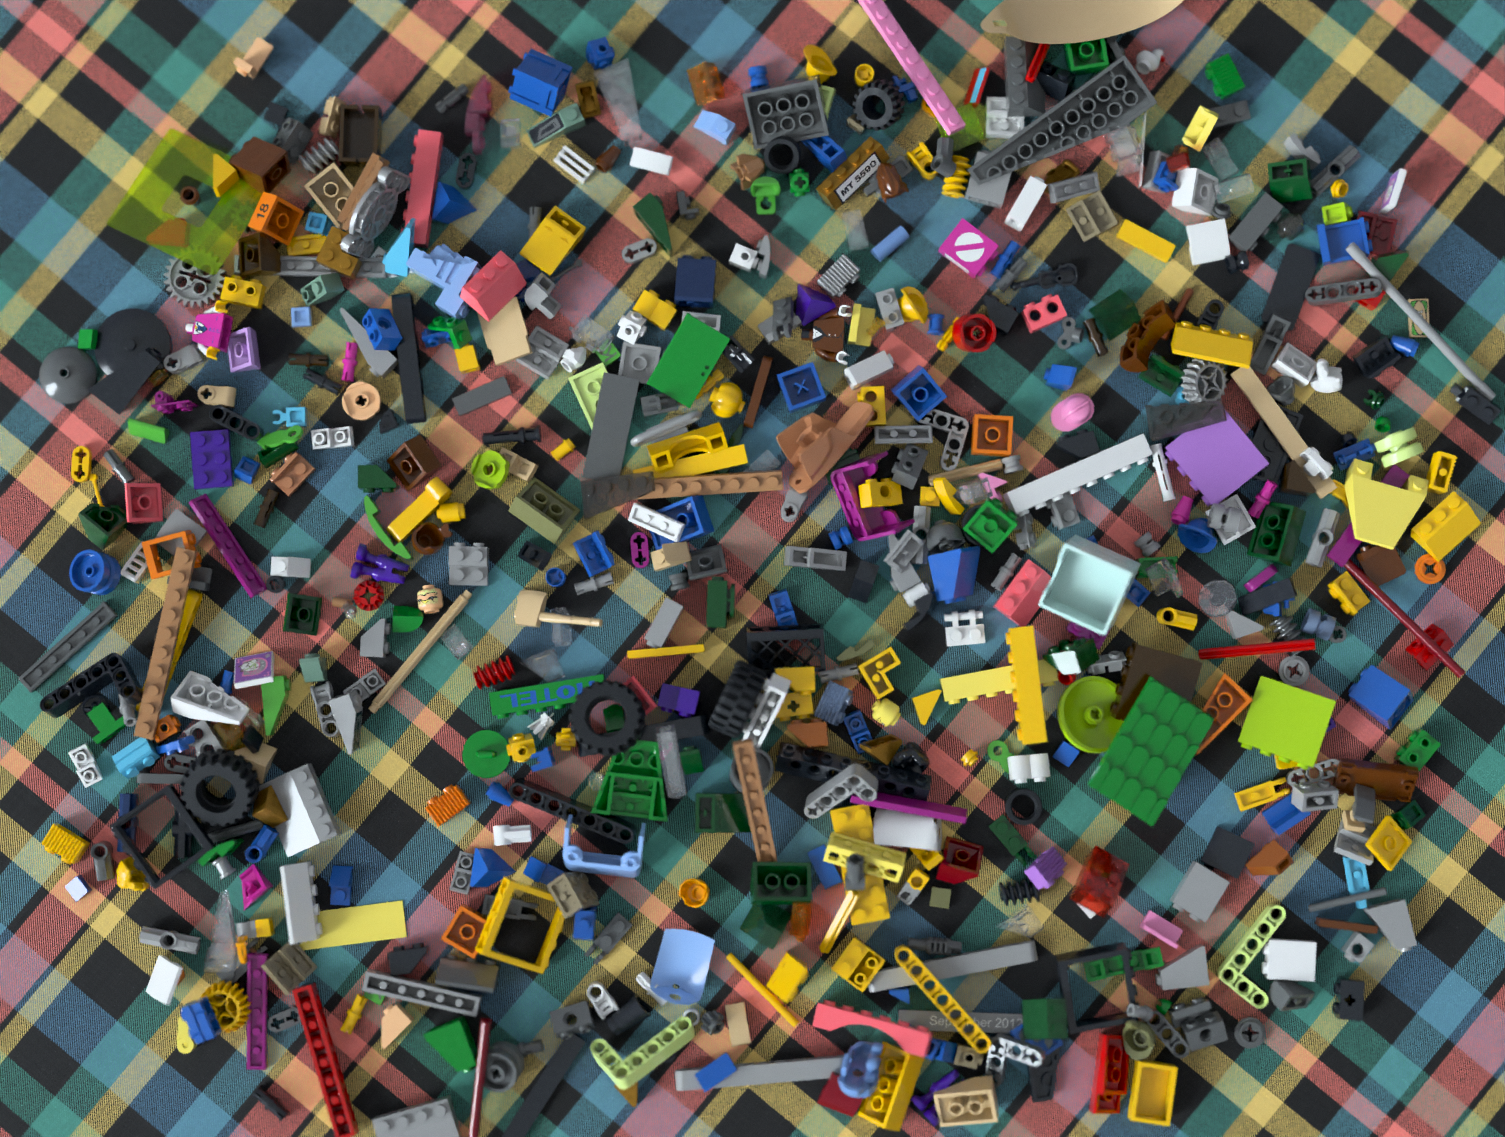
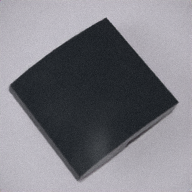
M1217 826L1200 861L1238 879L1255 844Z

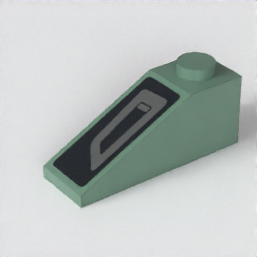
M574 103L555 112L551 117L549 116L527 129L526 132L533 147L536 148L586 126L577 103Z

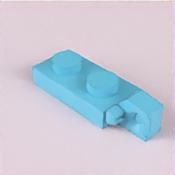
M1346 856L1342 857L1349 895L1369 891L1365 864ZM1366 900L1355 902L1357 909L1367 908Z

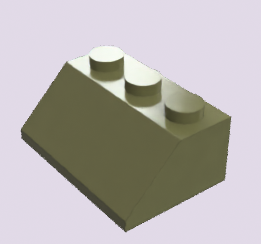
M534 477L515 497L508 511L555 544L564 535L581 510Z

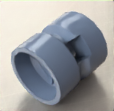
M1309 608L1303 618L1301 631L1310 635L1315 633L1316 637L1327 641L1334 630L1336 618L1328 614L1322 616L1320 611Z

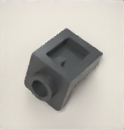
M684 191L677 192L680 218H685V220L696 219V216H699V208L687 210V208H691L689 196L685 197Z

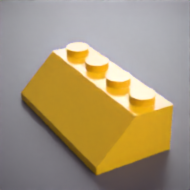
M1188 321L1176 322L1171 341L1172 353L1249 369L1253 340L1249 337V334L1239 332L1237 335L1230 333L1231 331L1227 329H1219L1217 331L1212 330V327L1207 325L1197 327Z
M883 1041L881 1055H878L881 1058L878 1085L873 1094L863 1098L857 1115L884 1129L900 1131L925 1057L907 1053L902 1047Z

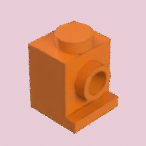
M167 715L159 720L155 735L156 743H162L181 732V723L176 716ZM164 724H166L168 727L167 731L165 732L162 729V726Z

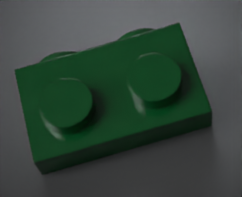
M1153 354L1148 360V370L1141 372L1138 378L1171 397L1185 373L1181 367L1166 362L1163 356Z

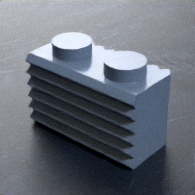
M829 680L813 715L838 726L845 718V709L853 701V691Z

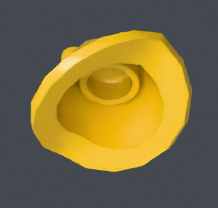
M906 286L900 289L903 296L897 301L904 322L920 320L922 324H925L929 311L924 296L914 287Z

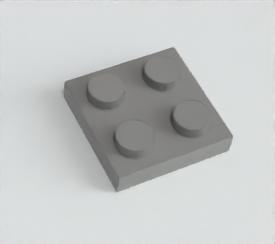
M623 342L618 375L639 379L640 384H647L659 363L661 347L642 344L633 345L629 342Z

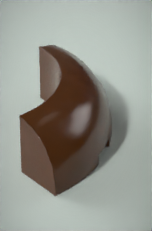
M1164 299L1143 313L1145 316L1138 323H1134L1126 334L1128 337L1127 341L1120 351V366L1126 371L1134 373L1148 370V360L1154 345L1166 332L1175 327L1174 315Z

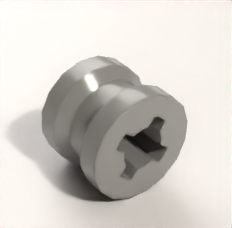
M1020 455L1001 459L1005 465V474L1023 470V466L1020 465Z

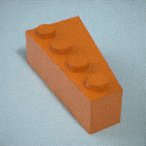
M1226 673L1221 676L1202 708L1203 711L1214 718V721L1199 745L1195 756L1253 700Z

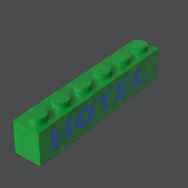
M600 674L489 693L492 716L497 715L498 719L507 718L509 713L514 712L519 716L528 714V710L535 709L537 713L547 711V707L554 706L555 709L566 708V704L575 703L576 695L581 694L584 687H589L596 681L603 682L605 675Z

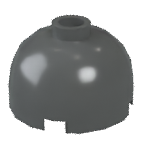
M939 520L927 532L926 544L930 554L935 555L947 552L946 549H959L965 544V539L961 528L957 524Z

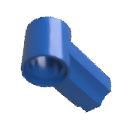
M264 824L251 846L246 849V859L251 863L263 860L279 832ZM254 848L260 852L259 858L253 856Z

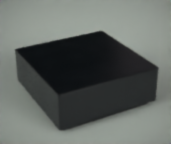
M270 102L263 119L280 127L283 120L286 119L289 109Z
M253 726L247 727L242 742L254 754L259 752L264 738Z

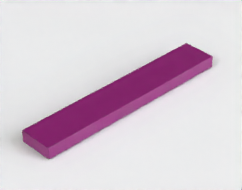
M1393 464L1380 482L1401 488L1410 475ZM1352 521L1326 555L1341 567H1344L1362 542L1355 539Z
M205 493L192 499L189 505L250 598L267 590L266 584L207 494Z
M877 792L875 800L868 802L862 800L856 793L851 794V803L966 823L967 809L879 792Z
M268 953L247 954V1002L251 1003L247 1009H250L251 1013L247 1015L249 1019L247 1020L246 1070L267 1069L268 974L261 966L268 960Z

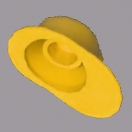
M806 45L803 51L807 59L806 74L808 76L819 75L822 84L830 76L837 74V70L830 58L821 48L815 45Z

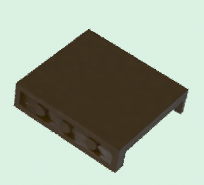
M1132 642V645L1128 647L1126 657H1128L1126 665L1124 664L1121 669V683H1118L1116 686V700L1112 702L1110 707L1111 716L1121 721L1126 719L1150 676L1191 702L1203 663L1195 659L1185 658Z

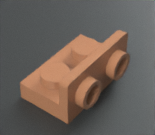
M297 452L294 454L290 453L285 458L283 466L281 468L277 467L271 473L272 477L270 478V481L275 483L289 497L315 471V468Z

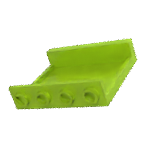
M1261 676L1238 742L1242 743V748L1251 751L1252 748L1259 749V753L1268 757H1271V754L1279 756L1278 760L1288 764L1290 760L1298 763L1297 767L1308 770L1309 767L1313 768L1336 701Z

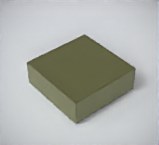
M932 886L929 906L949 909L951 889Z

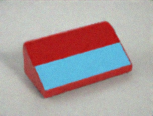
M988 67L974 70L964 105L978 108L990 72Z

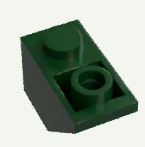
M358 465V489L363 490V493H375V490H382L383 493H393L394 489H399V485L378 465Z
M695 745L684 747L683 752H680L684 774L703 772L704 767L700 748L695 749Z

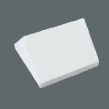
M1287 342L1270 367L1283 376L1292 378L1296 385L1303 388L1310 382L1316 370L1317 362Z

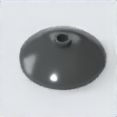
M61 347L52 351L44 359L39 373L40 383L44 392L53 400L65 404L77 403L91 394L88 390L97 382V368L93 359L83 350L75 347ZM67 370V375L63 377L62 372Z

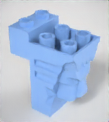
M445 244L437 245L429 254L415 247L406 262L408 268L443 290L435 303L442 312L456 319H465L470 309L468 308L469 305L460 298L462 287L482 269L480 264L467 256L463 258Z

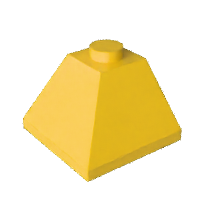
M814 667L775 669V674L791 681L789 689L793 692L800 693V696H811V693H815Z

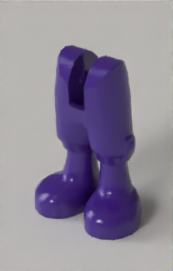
M360 543L356 553V560L373 563L378 568L354 562L350 577L356 579L361 575H371L377 582L386 581L404 584L406 577L397 573L394 574L392 570L397 569V571L408 572L409 565L390 558L386 554L375 556L368 551L365 544Z
M956 1069L952 1070L939 1081L933 1082L927 1094L923 1096L915 1095L911 1098V1101L922 1112L934 1099L933 1093L950 1087V1084L960 1074ZM934 1104L924 1111L923 1114L936 1126L939 1123L936 1105Z

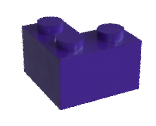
M662 683L657 706L661 707V711L672 713V710H677L679 715L691 717V714H696L700 692Z

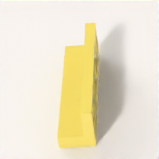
M831 832L823 861L846 867L847 857L851 854H859L864 857V873L898 883L904 868L906 853ZM830 851L838 853L840 857L829 856ZM867 864H876L877 868H871ZM887 869L897 870V874L888 873Z

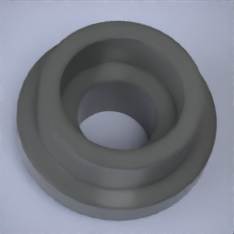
M1218 203L1213 208L1212 214L1217 219H1228L1232 214L1231 207L1225 203Z

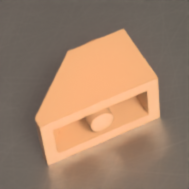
M399 1003L395 1006L391 1004L383 1012L385 1014L382 1018L381 1047L383 1049L414 1020Z

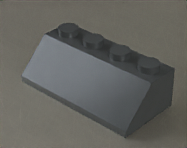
M1013 36L1005 37L1003 46L1007 117L1040 116L1045 112L1044 90L1037 78L1033 83L1025 80L1040 43L1024 41Z

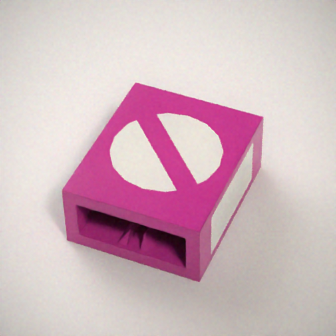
M962 218L940 246L938 252L975 279L977 275L981 277L987 269L985 264L988 260L992 262L999 252L996 250L999 245Z

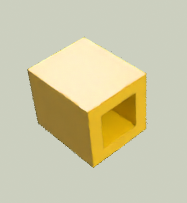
M467 343L461 349H455L459 370L462 374L481 370L476 349L473 345Z

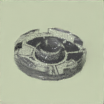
M1224 580L1210 581L1199 592L1198 604L1208 616H1225L1233 610L1237 602L1235 589Z

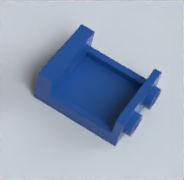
M1364 217L1327 226L1325 224L1317 225L1323 266L1354 260L1345 250L1352 242L1356 243L1365 253L1366 257H1370V251H1373L1372 241L1367 240L1366 233H1369L1370 230L1368 221L1364 222Z

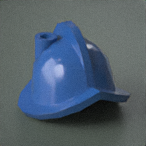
M1197 518L1188 524H1179L1178 537L1181 543L1193 552L1207 553L1213 550L1218 540L1213 536L1214 529L1207 526V518Z

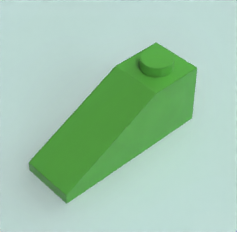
M284 675L274 676V682L261 684L266 736L274 735L288 699L289 691H291V681Z

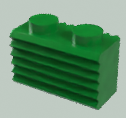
M1229 53L1208 62L1205 66V75L1208 80H1212L1214 84L1213 91L1217 97L1220 96L1221 100L1237 94L1245 88V84Z

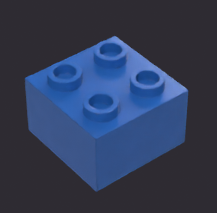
M813 362L777 375V380L789 413L826 401V396Z

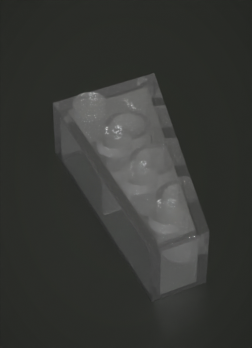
M629 58L594 73L595 80L625 147L643 140Z

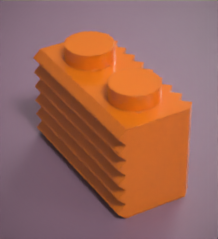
M451 784L443 790L444 794L439 798L434 796L427 801L428 806L425 809L438 827L471 804V801L459 785L453 786Z

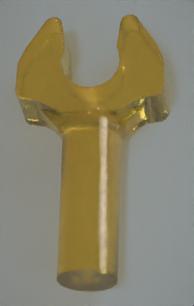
M876 317L872 321L873 324L870 328L866 330V333L872 337L878 329L885 326V321L879 317Z

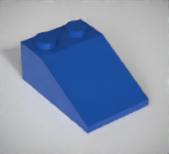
M703 495L690 496L657 510V512L685 524L679 542H688L714 532ZM650 531L656 550L662 549V544L676 543Z

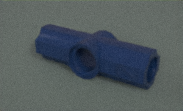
M120 793L118 819L137 807L138 794ZM137 816L131 819V826L129 828L122 825L135 844L136 828L139 823ZM118 839L117 852H124L123 844Z

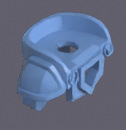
M858 1041L850 1047L848 1053H845L838 1083L846 1095L864 1098L869 1097L876 1090L881 1058L878 1055H881L883 1044ZM859 1070L862 1071L864 1075L862 1077H856L853 1075V1072Z

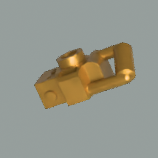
M1065 159L1055 169L1052 168L1046 174L1047 179L1044 183L1047 187L1044 192L1049 194L1048 184L1078 176L1080 174L1079 168L1070 160Z

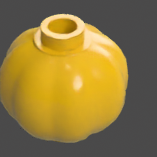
M731 382L721 383L719 388L714 387L709 401L712 402V411L722 418L732 417L737 411L741 413L745 402L742 401L741 389Z

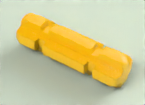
M956 317V318L954 319V321L952 322V324H954V322H955L957 319H959V317ZM953 325L949 326L942 336V340L940 339L936 345L943 352L949 346L948 343H951L953 340Z
M716 369L712 376H708L706 385H703L696 400L703 396L702 393H706L713 388L717 381L720 382L724 378L723 373L719 369Z

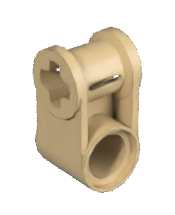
M203 385L198 389L199 399L207 405H220L225 408L235 407L237 389L234 387ZM209 391L212 395L208 396V398L204 397V394H208Z

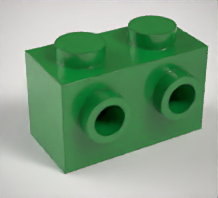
M1423 729L1413 730L1407 738L1409 739L1408 742L1397 749L1395 753L1397 755L1394 759L1399 764L1418 767L1420 771L1441 745Z

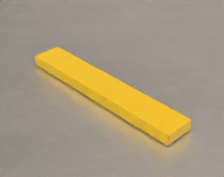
M742 444L712 454L703 453L678 459L673 467L655 472L652 465L635 469L633 474L634 479L700 475L748 464L749 462L745 445Z

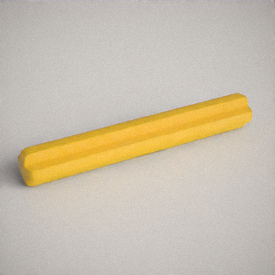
M850 890L819 946L822 953L828 954L860 897L857 891Z

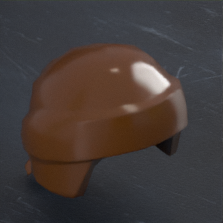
M424 522L419 525L412 534L411 541L414 549L423 555L437 553L442 548L446 537H452L453 535L452 532L448 531L450 528L449 524L446 523L441 528L431 522Z

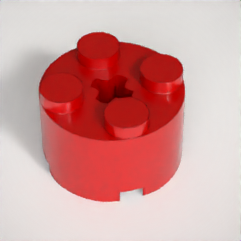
M983 314L963 315L953 324V340L957 348L965 352L986 351L995 341V324Z

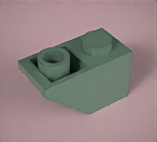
M339 273L320 275L300 289L306 307L334 298L345 290Z
M306 654L305 658L299 659L305 682L328 681L326 658L320 657V654Z

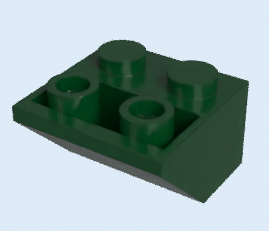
M1307 158L1268 163L1272 198L1278 203L1313 199L1310 162Z
M1084 636L1078 637L1074 641L1063 639L1058 642V645L1049 647L1048 651L1042 655L1046 662L1064 675L1081 673L1100 660L1094 638L1085 639Z

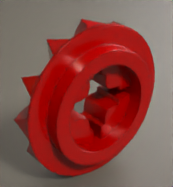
M366 580L359 583L354 589L353 599L360 609L373 611L382 605L384 591L377 582ZM367 588L370 593L377 594L370 598V604L367 598L361 597L367 593Z

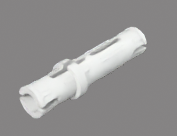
M1162 443L1151 445L1150 448L1154 460L1152 464L1156 468L1163 501L1176 499L1167 468L1168 460H1165ZM1158 455H1159V458H1160L1162 470H1161V467H1160ZM1162 474H1164V477H1165V481H1166V485H1167V489H1168V490H1166V487H1165V483H1164V479H1163V475H1162Z

